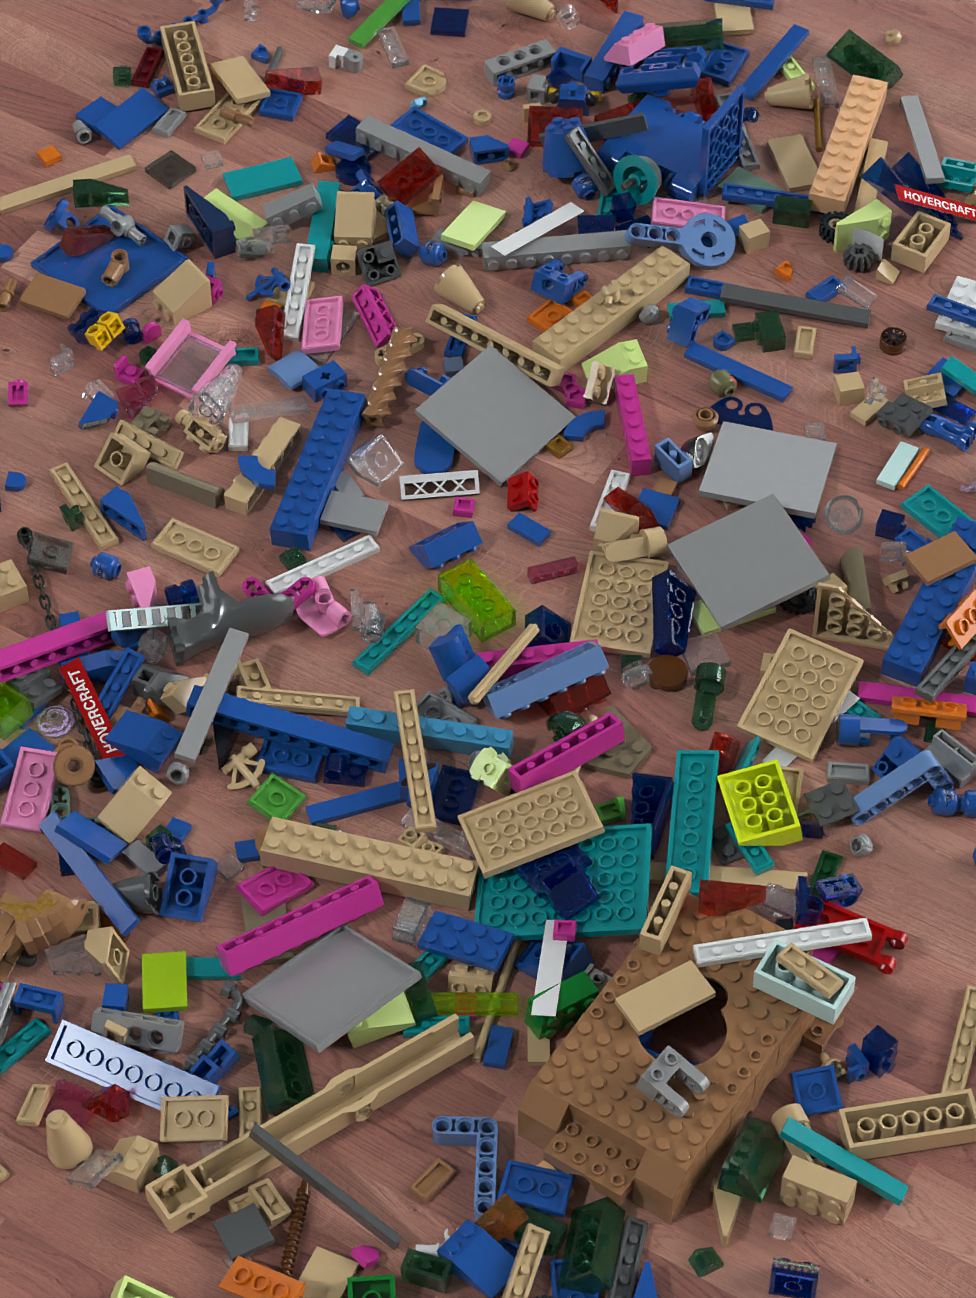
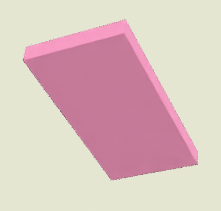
M654 197L652 200L651 225L682 228L692 217L702 213L714 214L725 220L726 206Z
M343 296L306 300L302 353L311 354L340 350Z
M20 747L0 823L1 827L38 834L43 833L38 825L47 817L57 778L53 771V761L57 752Z

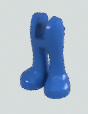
M931 413L919 426V429L925 432L926 435L943 439L955 445L963 452L969 450L970 443L972 444L976 438V421H970L967 426H960L942 416Z

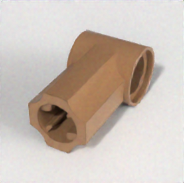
M117 249L112 252V260L101 277L102 282L109 287L116 286L122 275L128 272L130 268L128 254L123 249Z

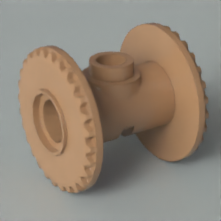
M66 743L53 750V752H57L53 761L56 781L70 787H77L91 779L95 770V762L92 754L86 748ZM74 760L75 766L72 770H69L68 763Z

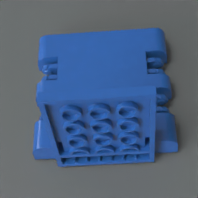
M738 85L707 122L702 121V115L690 110L686 114L680 112L678 115H675L676 109L671 108L670 102L647 94L629 115L644 112L648 131L607 139L599 148L597 154L610 173H614L617 162L625 156L649 157L655 161L661 171L662 180L664 181L663 186L668 188L669 198L693 202L698 195L705 198L741 154V143L744 137L742 128L745 87Z

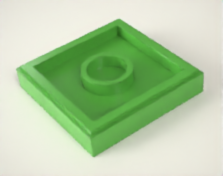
M271 773L248 800L247 805L270 821L272 817L288 820L304 802L306 795Z

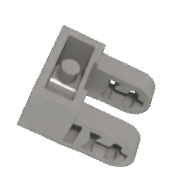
M668 1045L642 1074L635 1087L651 1101H657L675 1117L682 1118L690 1107L683 1097L666 1084L669 1079L678 1078L697 1094H703L709 1087L710 1082L704 1074Z

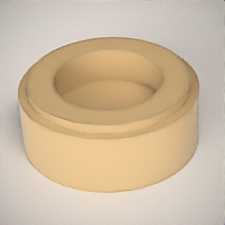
M487 110L476 111L473 115L474 123L482 127L491 123V113Z

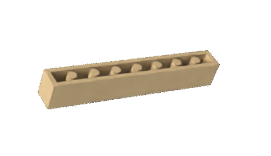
M432 304L425 322L480 351H484L491 345L526 375L549 387L560 385L566 370L565 367L444 304Z

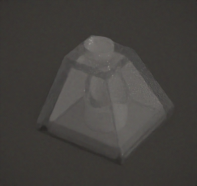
M383 433L378 434L358 447L345 459L356 475L377 487H381L404 464Z

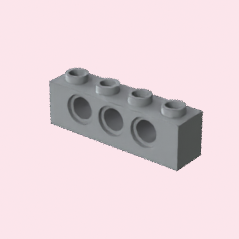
M545 39L485 60L484 75L495 87L497 86V79L501 75H511L514 79H518L551 67V58L556 51Z
M98 1007L93 1012L91 1031L103 1036L104 1025L107 1020H110L128 1029L125 1043L127 1047L131 1045L140 1046V1049L146 1051L158 1049L165 1054L177 1053L182 1047L185 1021ZM133 1028H138L142 1036L135 1035ZM154 1032H160L163 1035V1039L156 1038Z

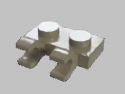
M145 406L130 423L160 439V436L156 434L159 432V429L155 426L164 431H167L171 424L167 423L170 419L169 416L149 406Z

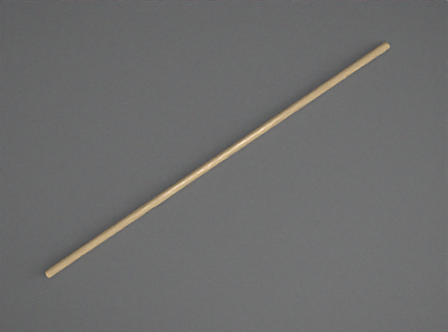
M590 715L587 724L596 720L597 717ZM581 766L573 769L572 771L576 770L577 774H579ZM513 941L509 949L472 1057L474 1062L479 1063L481 1061L521 941Z

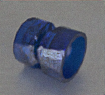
M192 579L180 582V586L173 584L164 587L165 597L169 606L200 603L196 585Z

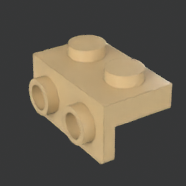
M259 658L243 663L239 659L234 671L235 678L239 677L240 679L239 686L272 689Z
M464 963L452 964L448 975L447 995L490 1000L495 972L479 967H471Z

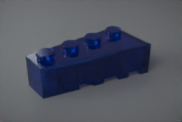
M670 569L652 577L654 651L660 656L673 655L678 657L686 652L696 591Z
M632 773L633 787L630 825L651 823V859H654L672 808L673 777Z

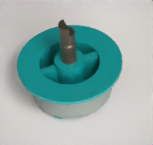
M625 156L617 162L614 168L613 179L615 187L620 196L631 204L644 205L650 202L661 186V171L655 161L649 157Z

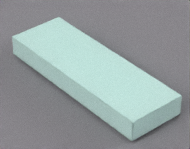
M901 441L878 476L876 484L894 491L918 454L919 448Z

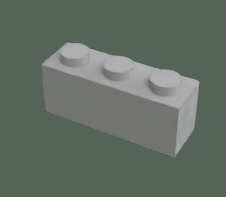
M310 183L263 205L267 222L272 230L276 231L323 209L318 191L313 183Z

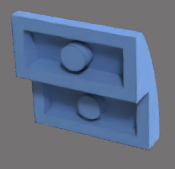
M299 350L292 352L267 367L269 374L279 378L281 385L290 390L303 384V375L319 368L313 360Z

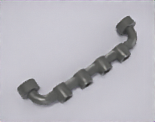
M227 980L220 995L227 999L233 997L234 1003L225 1010L223 1017L213 1025L206 1038L200 1041L194 1053L187 1057L184 1065L180 1068L181 1070L188 1072L204 1053L208 1055L216 1045L213 1043L215 1039H224L229 1031L226 1027L228 1023L236 1024L240 1019L242 1013L239 1010L243 1004V997L237 990V984L233 981ZM167 1059L162 1060L163 1062L173 1066V1063H171Z

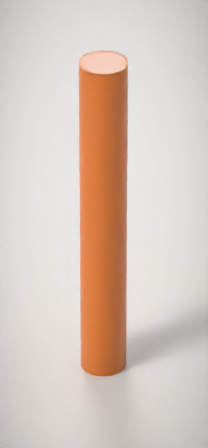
M923 447L898 483L897 488L899 490H904L929 454L930 450L927 447Z

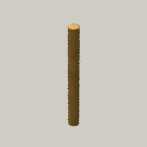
M815 98L813 100L815 146L817 152H822L820 99Z

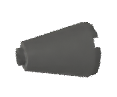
M155 871L112 883L133 912L151 915L158 914L157 911L160 910L162 903V888H157L156 881H160Z

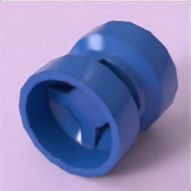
M501 75L497 79V95L503 100L512 99L515 96V79L511 75Z

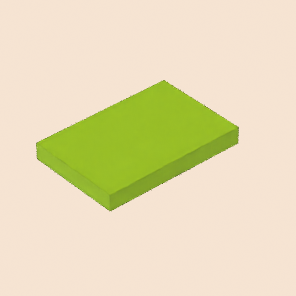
M186 951L142 954L143 1013L188 1010Z

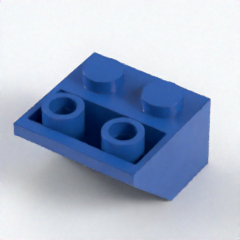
M895 736L871 770L880 778H883L921 751L907 738Z

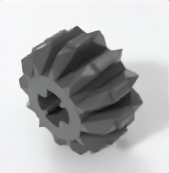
M855 242L854 245H848L843 253L844 265L847 266L848 270L853 269L854 273L856 271L861 273L864 270L869 271L870 267L874 264V250L870 249V245L864 246L863 243L857 244Z

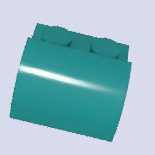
M944 157L941 163L945 177L944 183H936V186L943 189L959 190L962 193H972L976 184V163Z

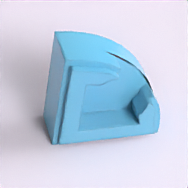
M421 97L413 100L409 105L411 108L413 106L419 108L427 105L428 102L426 97Z

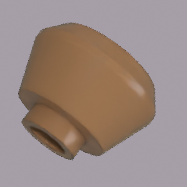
M710 407L698 408L692 415L696 428L703 432L712 430L719 419L718 413Z

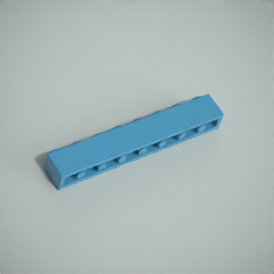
M350 706L345 723L346 728L401 744L395 712ZM418 716L424 748L471 755L474 751L492 747L497 754L500 755L504 752L511 759L514 746L513 730Z

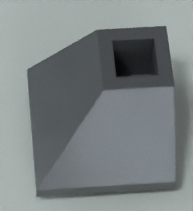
M391 240L356 251L367 286L401 277Z
M154 663L144 664L140 666L132 678L133 694L146 700L152 699L158 704L169 708L160 699L164 693V687L169 682L188 679L189 676Z

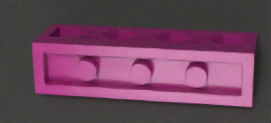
M362 284L352 295V299L375 347L380 348L385 346L391 339L392 330L397 326L380 291Z

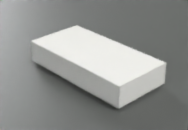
M229 418L228 451H248L249 418Z

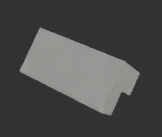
M943 729L933 735L932 744L925 750L932 752L954 785L962 789L976 777V755Z

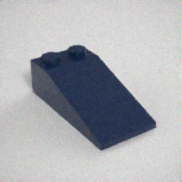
M187 185L183 186L186 214L213 257L218 259L235 253L237 240L234 235V231H236L234 222L230 221L224 212Z

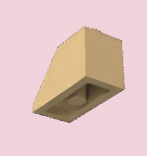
M205 677L169 682L164 687V693L160 699L176 714L186 712L187 702L194 685L202 687L207 679Z

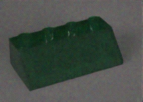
M723 18L655 23V25L663 26L665 46L661 49L702 46L705 51L724 49Z
M850 29L826 54V57L851 76L857 75L888 82L887 89L892 88L903 76L896 63Z
M268 1025L251 1038L267 1114L278 1116L314 1095L305 1049L301 1040L288 1031Z
M747 1116L721 1168L717 1189L758 1203L762 1202L787 1149L770 1123Z
M609 1197L573 1209L558 1281L560 1288L589 1294H596L611 1288L626 1211Z

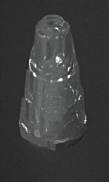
M234 364L226 366L205 387L196 392L189 401L190 406L188 408L191 415L198 416L201 414L209 419L208 422L211 425L218 426L221 424L242 382V368Z

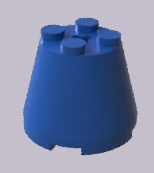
M556 117L552 119V123L546 126L542 168L543 172L549 173V177L568 178L574 177V173L583 170L587 172L564 138L572 128L579 126L588 139L579 117L570 119Z

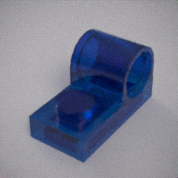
M330 753L327 755L323 783L365 787L368 766L346 764V758L342 754Z
M854 873L817 880L815 883V888L824 902L838 900L842 907L853 905L863 891Z
M798 876L795 887V924L815 925L821 919L824 903L819 897L810 895L811 886L807 885V876Z

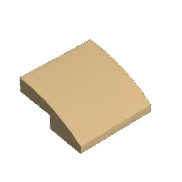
M941 372L903 380L906 395L931 406V408L947 405Z
M269 1178L249 1186L247 1193L229 1200L227 1204L229 1210L234 1213L255 1203L269 1230L280 1224L292 1213Z

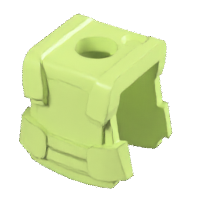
M492 747L482 749L475 758L469 772L472 775V779L479 782L483 780V785L508 796L512 789L509 782L508 768L513 765L504 752L499 755Z

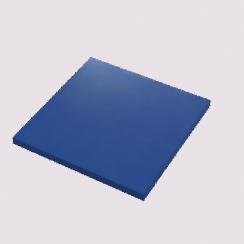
M109 206L115 213H119L122 216L126 215L114 206ZM98 214L33 260L31 267L41 274L85 288L86 294L81 302L102 316L107 311L118 314L169 277L181 264L188 260V257L178 250L173 251L164 240L136 221V229L147 236L146 242L142 246H139L131 238H126L124 235L116 236L111 230L110 222ZM117 249H123L128 254L130 268L128 272L122 275L116 286L109 287L102 282L101 277L112 260V252Z

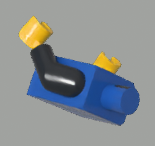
M572 81L568 84H561L560 89L548 88L547 98H549L550 103L556 104L555 114L589 116L590 107L595 106L598 101H602V92L594 91L590 93L585 85H578Z

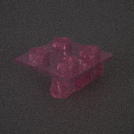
M59 1079L55 1085V1088H58V1090L49 1102L43 1116L47 1118L54 1110H64L84 1129L103 1096L78 1084H73L66 1079Z

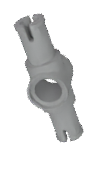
M106 205L100 209L99 215L110 222L114 235H124L126 238H131L139 246L146 242L147 236L136 229L135 221L131 216H122L119 213H115Z

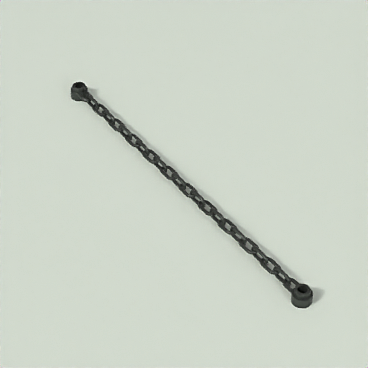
M22 527L17 532V539L23 548L28 550L27 562L29 568L33 569L35 573L33 582L35 588L39 589L41 593L39 602L41 608L45 609L47 613L45 617L47 628L55 630L58 627L55 615L51 614L49 610L52 603L49 595L45 594L43 590L46 584L43 575L39 574L37 570L39 567L38 557L32 554L31 550L33 548V532L28 527ZM33 557H34V558H35V561H36V564L33 563V566H32V565H31V562H30V559L33 560ZM41 578L42 584L39 583L38 586L36 579L39 580ZM47 598L48 604L45 603L44 606L42 599L45 600ZM53 618L54 624L52 623L50 627L48 619L51 621ZM64 681L66 690L70 692L66 681ZM72 696L70 705L72 711L77 713L79 718L76 725L79 733L83 734L85 738L83 747L87 749L86 744L89 746L91 743L93 751L90 749L89 752L94 758L96 754L94 742L88 738L87 733H89V729L86 723V729L83 728V731L81 730L80 724H83L84 719L79 708L76 707L75 710L73 702H76ZM94 770L90 779L91 785L95 788L106 786L96 770Z

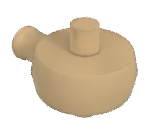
M893 29L885 33L886 42L889 45L893 46L900 43L902 38L900 31Z

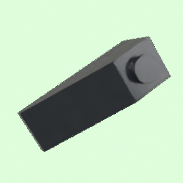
M213 724L218 766L221 769L227 762L239 731Z

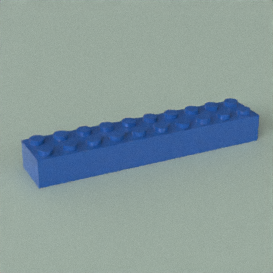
M328 388L270 526L272 545L310 551L321 525L320 518L331 490L335 491L338 477L343 471L364 417L361 414L366 402L365 394Z
M958 516L950 533L955 531L976 555V522ZM976 563L929 586L923 582L883 658L881 674L915 687L923 681L948 633L946 628L939 629L938 625L949 613H952L958 607V603L968 594L976 579Z

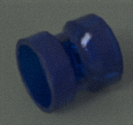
M135 318L124 320L122 323L125 329L122 332L126 343L134 345L141 342L143 333L138 320Z

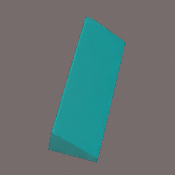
M756 736L744 745L733 771L753 765L760 750L759 736Z

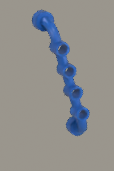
M210 0V3H212L210 8L200 9L196 15L192 17L186 16L180 23L195 21V23L206 24L209 21L208 16L217 11L223 0ZM149 26L138 27L137 36L145 44L156 43L157 45H162L160 30L156 31L154 36L151 37V28Z

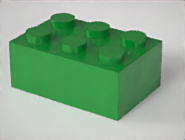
M585 971L560 982L556 1016L531 1015L533 1000L556 985L529 998L524 1022L538 1040L543 1037L549 1039L558 1031L571 1028L596 999L599 990Z

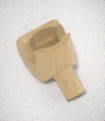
M614 279L610 281L611 287L603 285L601 289L602 295L605 298L604 306L606 308H610L612 303L620 300L619 283Z
M826 1052L819 1055V1059L823 1063L822 1066L834 1064L837 1078L847 1074L845 1068L840 1064L841 1060L830 1058Z

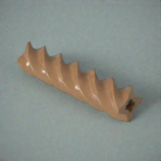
M394 327L392 330L391 339L386 346L380 368L375 375L369 397L364 404V410L361 414L367 427L379 426L385 428L383 418L391 414L388 404L396 400L393 389L402 385L399 374L407 371L404 360L413 355L410 345L418 342V339L413 335L412 327L405 329Z

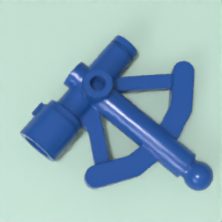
M273 267L271 269L273 276L263 277L261 274L257 276L255 282L256 289L247 294L246 299L251 301L259 295L272 297L274 295L273 290L277 285L281 291H287L290 288L288 278H285L283 272L279 271L277 267Z

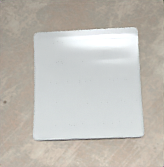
M853 228L852 245L855 242L857 244L863 243L864 246L870 245V249L874 250V258L881 262L884 240L868 231Z

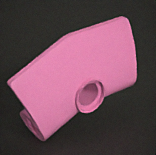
M316 576L311 579L316 586L315 593L299 605L296 611L299 618L319 636L323 637L336 632L349 623L351 613L334 600L325 577Z

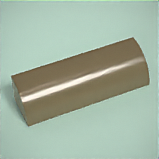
M151 462L146 466L147 482L149 484L215 509L223 500L225 490L222 487L156 462Z
M862 546L854 547L847 550L840 558L842 580L848 586L847 594L871 614V602Z

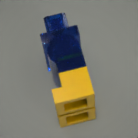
M92 307L87 312L84 311L80 315L79 320L74 324L71 323L67 329L71 336L76 339L77 343L91 344L97 350L102 351L112 341V338H115L125 329V326L117 313L96 310V308Z

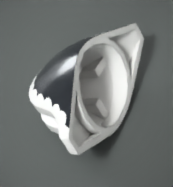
M712 433L695 436L680 446V449L693 461V468L703 466L707 462L714 440Z

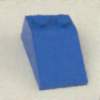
M126 710L104 741L157 774L179 745L183 733L164 721Z
M171 852L159 916L201 923L214 887L218 862L212 858Z
M531 940L513 964L515 969L536 980L543 940ZM567 941L561 982L585 971L590 963H595L585 943Z
M469 1219L437 1250L443 1268L487 1298H496L505 1289L515 1260L484 1229Z

